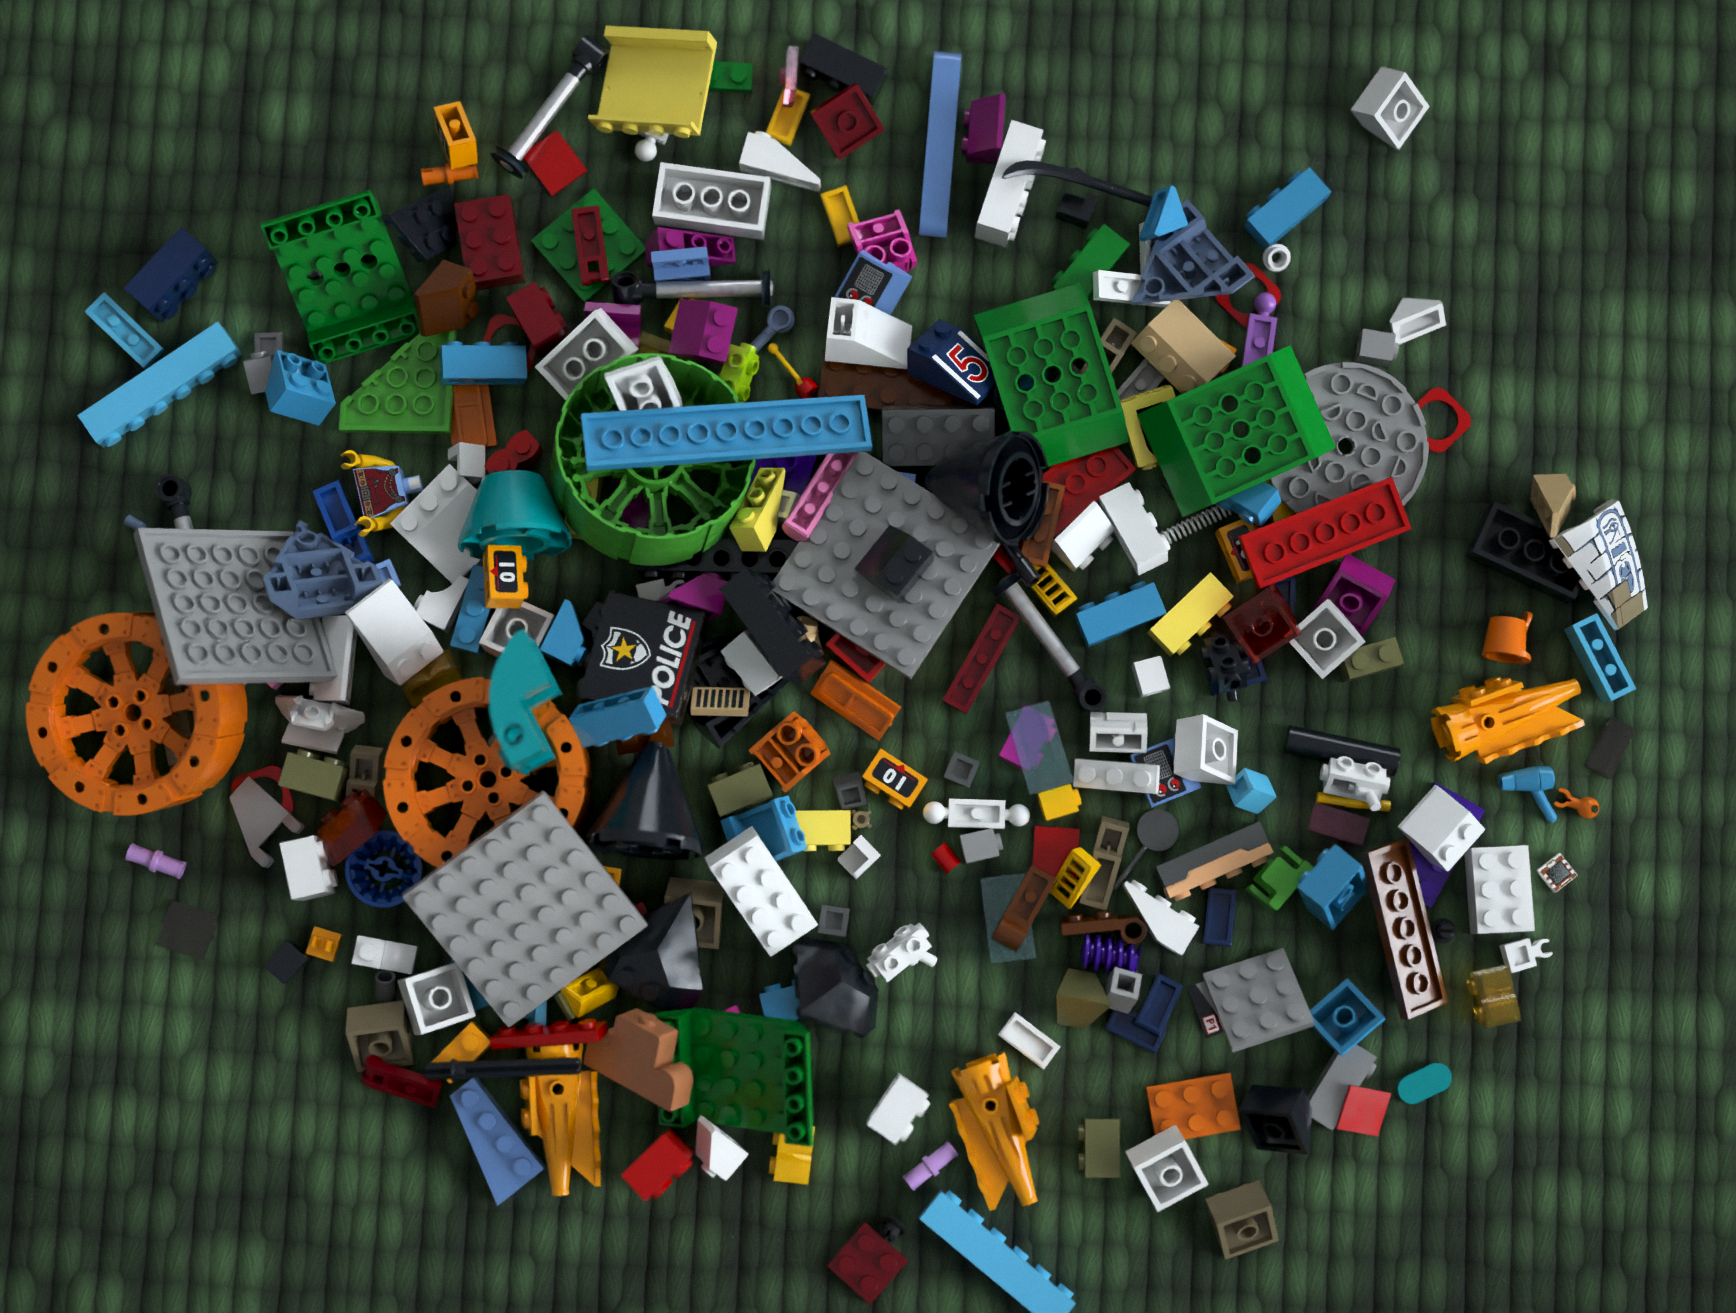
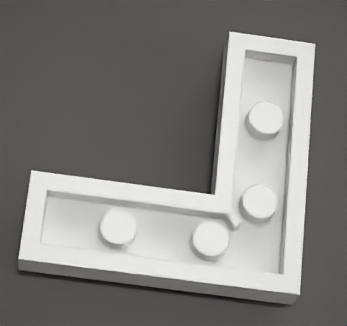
M1142 222V223L1139 224V237H1140V234H1141V231H1142L1144 222ZM1159 237L1144 242L1140 240V275L1103 270L1093 272V300L1132 304V299L1141 284V277L1155 241ZM1171 301L1137 305L1167 307Z

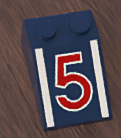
M938 319L907 348L908 375L974 405H978L996 387L986 351L963 329Z

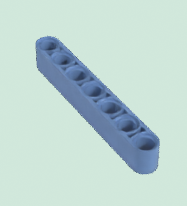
M934 51L919 236L946 238L961 53Z

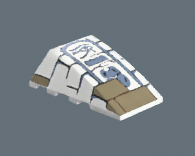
M1611 499L1593 510L1595 515L1580 525L1562 531L1556 538L1550 539L1549 542L1554 549L1559 547L1565 555L1562 560L1569 569L1573 567L1581 577L1579 583L1584 590L1590 589L1595 596L1593 602L1615 631L1646 610L1648 606L1640 560L1630 526L1619 500Z

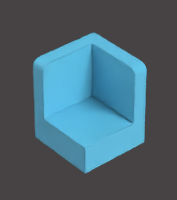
M1247 768L1242 769L1236 775L1235 784H1226L1234 806L1255 814L1260 813L1277 798L1269 778Z

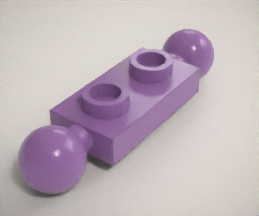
M1260 293L1254 300V307L1258 315L1250 313L1248 316L1241 367L1272 354L1277 318L1269 316L1276 307V300L1270 293Z

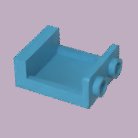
M789 796L775 798L769 803L739 815L720 820L727 842L753 826L775 861L807 850L805 835L800 829L796 818V810Z

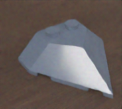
M1187 199L1181 205L1188 226L1159 236L1158 240L1155 241L1141 277V284L1137 293L1134 294L1131 303L1132 305L1233 294L1252 280L1255 275L1238 255L1233 258L1207 229L1204 217Z
M301 520L296 525V531L293 536L288 538L274 560L273 568L263 578V584L269 601L296 619L345 614L347 610L382 585L383 581L376 565L369 561L365 563L354 557L355 553L333 541L321 532L316 534L310 531L308 524Z

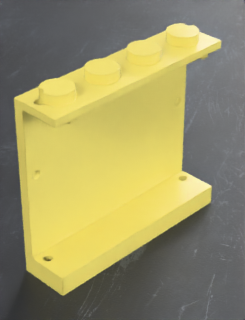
M606 26L604 37L611 44L610 56L599 111L597 115H588L589 121L597 130L603 133H612L613 130H617L630 135H636L638 132H648L653 136H663L664 134H674L680 138H689V135L700 136L717 42L710 32Z

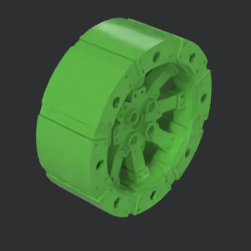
M658 353L634 354L612 360V363L604 367L601 365L577 384L561 410L550 462V479L555 501L559 510H563L567 517L566 522L574 532L591 547L617 560L619 557L629 560L631 564L644 566L679 563L691 559L693 554L699 551L703 553L716 544L730 529L729 527L744 500L756 459L586 471L585 457L581 458V450L584 446L582 427L578 421L581 419V414L620 411L604 373L660 356L673 377L681 396L683 407L739 403V398L735 392L710 370L690 360L684 361L677 359L673 355ZM730 463H734L736 467L732 468ZM692 469L710 470L711 473H717L718 489L714 497L708 492L702 491L690 479L687 473L692 472ZM611 475L613 478H622L619 487L612 496L606 499L600 506L593 497H589L585 483L592 482V479ZM662 475H669V477L662 479ZM668 492L674 496L679 495L692 507V512L696 516L690 520V523L672 527L667 513L666 500ZM643 493L649 508L648 529L628 527L629 524L620 521L623 510L632 499L635 500Z

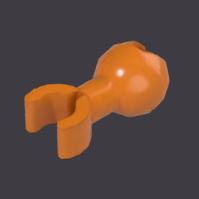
M1564 788L1557 790L1568 801L1565 803L1554 802V807L1562 809L1567 806L1576 809L1579 815L1586 819L1594 818L1598 814L1599 804L1596 799L1592 797L1578 799L1572 797L1570 792ZM1591 807H1596L1597 812H1592Z

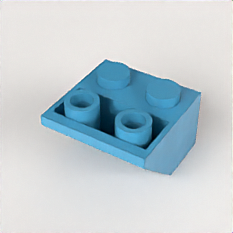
M276 350L265 390L270 412L319 426L336 404L326 364L297 356L294 353Z

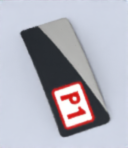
M1203 981L1188 987L1205 1037L1209 1038L1223 1033L1224 1030L1205 982Z

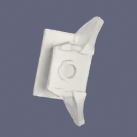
M278 695L275 697L276 705L289 721L282 738V743L337 754L345 733L351 732L358 728L359 725L365 723L363 712L341 706L335 702L332 704L304 699L302 695Z

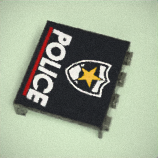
M608 591L606 600H602L599 615L601 619L599 626H595L593 629L592 650L585 657V675L583 679L579 680L577 685L579 699L582 703L653 686L669 722L681 726L710 623L707 612Z

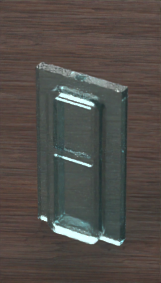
M1049 701L1005 713L1029 794L1053 790L1056 787L1073 783L1074 781Z
M1025 873L980 879L991 963L1015 962L1016 960L1036 958L1032 924L1017 952L991 939L1024 879Z

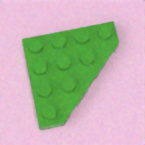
M457 330L424 337L419 333L409 343L406 342L390 357V361L380 370L377 369L354 394L348 395L340 403L339 431L341 433L451 434L454 385H440L439 350L447 342L456 341Z

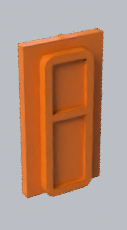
M454 385L451 430L452 446L459 442L484 445L485 447L497 446L489 385Z
M834 660L829 662L810 693L878 741H880L888 727L892 725V721L901 709L900 705Z

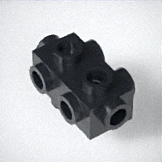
M1220 631L1211 633L1208 638L1203 639L1204 647L1200 648L1201 658L1204 664H1209L1207 670L1211 684L1216 683L1220 694L1226 692L1228 701H1237L1239 699L1237 690L1247 687L1246 675L1251 673L1247 658H1240L1243 652L1239 638L1233 639L1230 632L1223 634Z

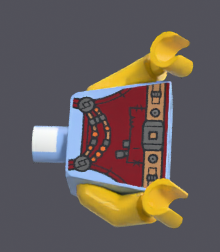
M347 450L340 454V456H347L350 459V464L343 463L341 465L342 469L346 470L353 466L357 467L353 469L364 516L360 517L354 525L362 524L366 528L360 531L358 535L365 537L371 530L376 532L393 528L390 523L410 504L408 494L423 491L420 475L404 478L403 471L399 466H396L393 461L378 456L357 455L352 450Z

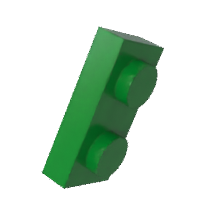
M714 61L708 91L752 93L753 63Z

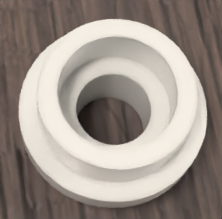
M1272 244L1263 253L1264 265L1274 272L1284 270L1291 259L1289 250L1282 244ZM1277 252L1280 253V259L1273 262L1272 255Z

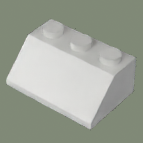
M347 615L322 616L321 624L337 677L331 682H310L309 695L314 696V701L328 704L335 702L339 705L350 706L358 633Z

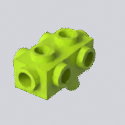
M741 343L740 346L730 344L726 363L723 365L721 373L717 374L735 392L739 398V403H744L748 400L752 377L759 368V356L756 354L757 348L746 343Z

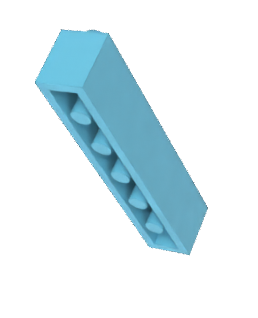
M216 322L77 416L97 444L103 448L105 446H113L129 430L134 431L142 427L145 419L153 414L159 415L168 408L169 403L175 399L185 398L191 393L193 387L199 383L205 384L214 378V373L220 369L233 366L242 353L225 328L219 322Z
M940 1190L919 1215V1219L1032 1313H1069L1076 1303L1071 1299L1074 1294L1061 1282L1058 1286L1053 1284L1049 1280L1051 1274L1039 1264L1035 1268L1026 1261L1029 1256L1019 1247L1015 1246L1011 1249L1004 1243L1006 1237L995 1227L988 1230L981 1224L984 1218L972 1208L969 1212L964 1210L959 1205L962 1200L950 1190L946 1194Z

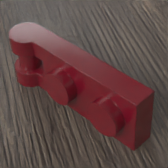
M599 205L571 209L582 286H590L592 282L601 281L602 284L610 283ZM599 263V270L589 272L588 264Z
M370 1055L366 1058L365 1070L361 1076V1083L364 1086L432 1108L436 1107L443 1084L442 1080H427L426 1075L385 1063L377 1055Z

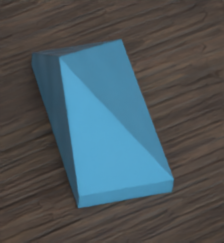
M1172 185L1155 191L1139 240L1142 242L1188 226L1178 193Z

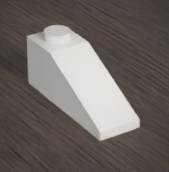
M756 131L755 134L748 132L739 162L740 171L757 176L770 177L772 180L820 192V178L779 142L765 132Z

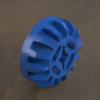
M387 830L375 831L363 836L353 845L346 859L345 876L349 888L359 900L374 907L392 908L406 903L402 894L422 880V877L425 875L423 860L413 851L414 848L410 843L403 840L399 833ZM391 850L389 857L381 856L372 860L379 852ZM396 852L405 859L407 870L401 869L398 861L394 859ZM388 863V867L397 871L398 874L386 873L384 875L383 871L373 867V865L386 866ZM368 870H371L372 876L376 880L381 881L380 888L371 881ZM397 878L404 880L398 887L385 890L386 882H393Z

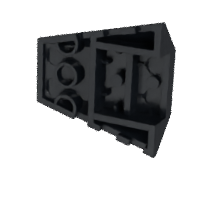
M743 631L695 643L680 701L698 731L718 749L789 682L781 678L756 696L750 691L748 716H711L708 718L703 715H691L693 687L745 688L742 678L734 669L727 665L724 655L720 652Z

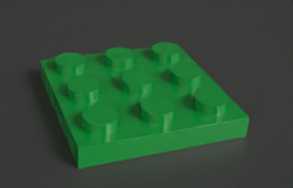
M594 188L531 240L535 248L584 304L589 302L610 283L602 284L601 281L592 282L590 286H582L571 209L599 205L610 283H612V277L616 273L626 271L646 254L645 246ZM599 263L588 264L589 272L599 270Z

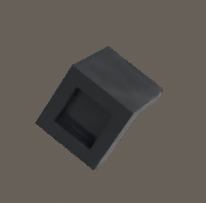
M1067 192L1064 193L1055 218L1087 229L1098 196L1087 193L1084 199Z
M286 940L266 962L264 967L279 981L286 984L301 967L305 968L313 958L305 954L306 952L292 940Z

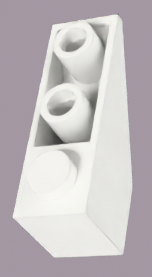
M1132 880L1131 883L1123 882L1122 887L1154 941L1176 955L1182 956L1200 927L1194 923L1196 918L1183 910L1180 913L1169 908L1172 903L1159 895L1155 898L1145 893L1147 888L1135 880Z

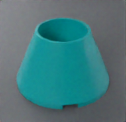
M506 470L488 474L481 479L458 538V549L461 552H464V549L470 551V557L483 560V553L487 545L521 546L522 556H526L527 561L534 560V554L548 552V557L566 551L572 545V535L544 478L540 474L524 470Z

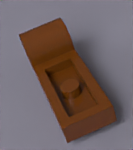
M1031 865L991 939L1017 952L1056 878Z
M1109 910L1094 912V916L1083 917L1082 913H1072L1065 915L1066 919H1060L1062 936L1119 930L1122 938L1130 944H1137L1146 936V926L1141 917L1136 914L1116 915L1111 914ZM1131 922L1140 925V930L1135 935L1125 933V927Z

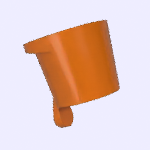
M1525 611L1522 619L1508 616L1491 617L1483 645L1482 657L1507 664L1530 663L1531 656L1526 652V633L1533 614Z

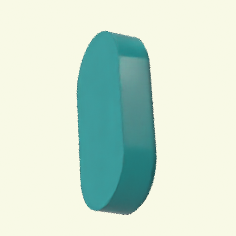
M1430 1063L1402 1077L1396 1085L1397 1096L1405 1103L1417 1104L1447 1089L1452 1081L1451 1072L1444 1064Z

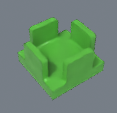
M1282 846L1278 852L1290 861L1293 867L1281 857H1276L1275 860L1269 859L1253 877V881L1264 889L1268 896H1265L1253 884L1248 885L1245 889L1268 912L1277 911L1295 891L1303 873L1307 870L1312 871L1314 868L1306 860L1298 857L1287 846Z

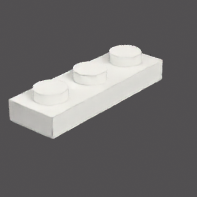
M1076 758L1073 787L1157 794L1159 791L1160 765Z

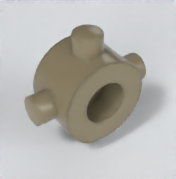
M868 809L865 812L853 810L851 815H853L854 824L851 827L854 830L865 827L869 830L872 827L869 823L871 811Z

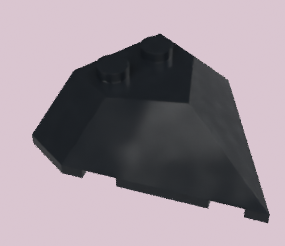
M692 892L683 895L678 900L641 914L647 921L648 926L598 962L610 982L656 1009L673 1011L693 1008L704 989L699 966L701 960L696 921L693 918Z
M806 937L792 947L793 955L798 960V963L794 965L795 997L799 999L800 1004L796 1008V1017L805 1019L809 1016L814 1018L815 1023L843 1033L851 1030L854 1032L855 1037L861 1039L876 1028L879 989L875 985L873 976L869 972L864 971L858 963L856 954L851 949L847 948L843 943Z

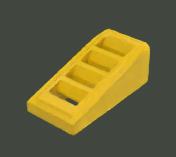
M1047 563V567L1043 568L1045 572L1040 575V581L1030 588L1055 618L1076 602L1078 598ZM1034 566V568H1035L1036 570H1039V569L1041 568V567ZM1050 576L1052 580L1045 586L1040 588L1037 585ZM1056 584L1059 589L1050 596H1047L1045 592ZM1063 593L1065 598L1054 605L1052 601Z
M1081 847L1073 849L1057 874L1050 893L1068 909H1071L1099 870L1101 864ZM1076 863H1078L1083 869H1085L1084 872H1082L1075 866ZM1071 871L1080 877L1079 881L1070 874ZM1066 878L1075 885L1074 889L1065 882ZM1060 886L1071 894L1069 898L1059 890Z

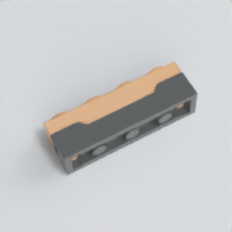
M1259 821L1158 865L1153 869L1166 898L1174 897L1175 901H1179L1190 896V889L1200 885L1201 890L1217 884L1215 878L1225 874L1228 879L1242 873L1241 867L1251 863L1253 867L1269 861L1267 855L1274 852Z

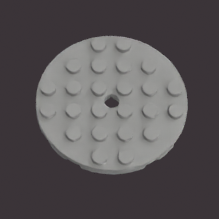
M1352 362L1333 363L1304 373V377L1336 448L1269 479L1271 485L1278 489L1281 501L1296 514L1392 477L1404 506L1419 487L1428 460L1429 442H1427L1425 429L1426 422L1418 403L1414 402L1406 391L1405 386L1397 379L1369 365ZM1343 438L1348 439L1352 444V449L1348 454H1342L1338 448V442Z

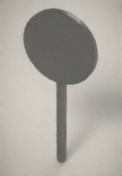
M1154 809L1141 816L1136 831L1137 837L1143 846L1115 882L1114 890L1119 888L1147 849L1159 852L1167 850L1174 845L1178 838L1179 827L1176 819L1169 812Z

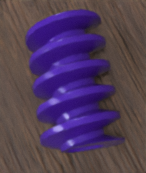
M1085 933L1080 959L1084 969L1088 967L1090 962H1093L1094 971H1098L1100 966L1104 965L1105 974H1109L1113 967L1136 972L1142 945L1135 952L1134 944L1128 943L1126 948L1123 949L1122 940H1118L1114 947H1112L1111 938L1107 937L1103 944H1101L1100 935L1096 934L1093 940L1090 941L1089 933Z

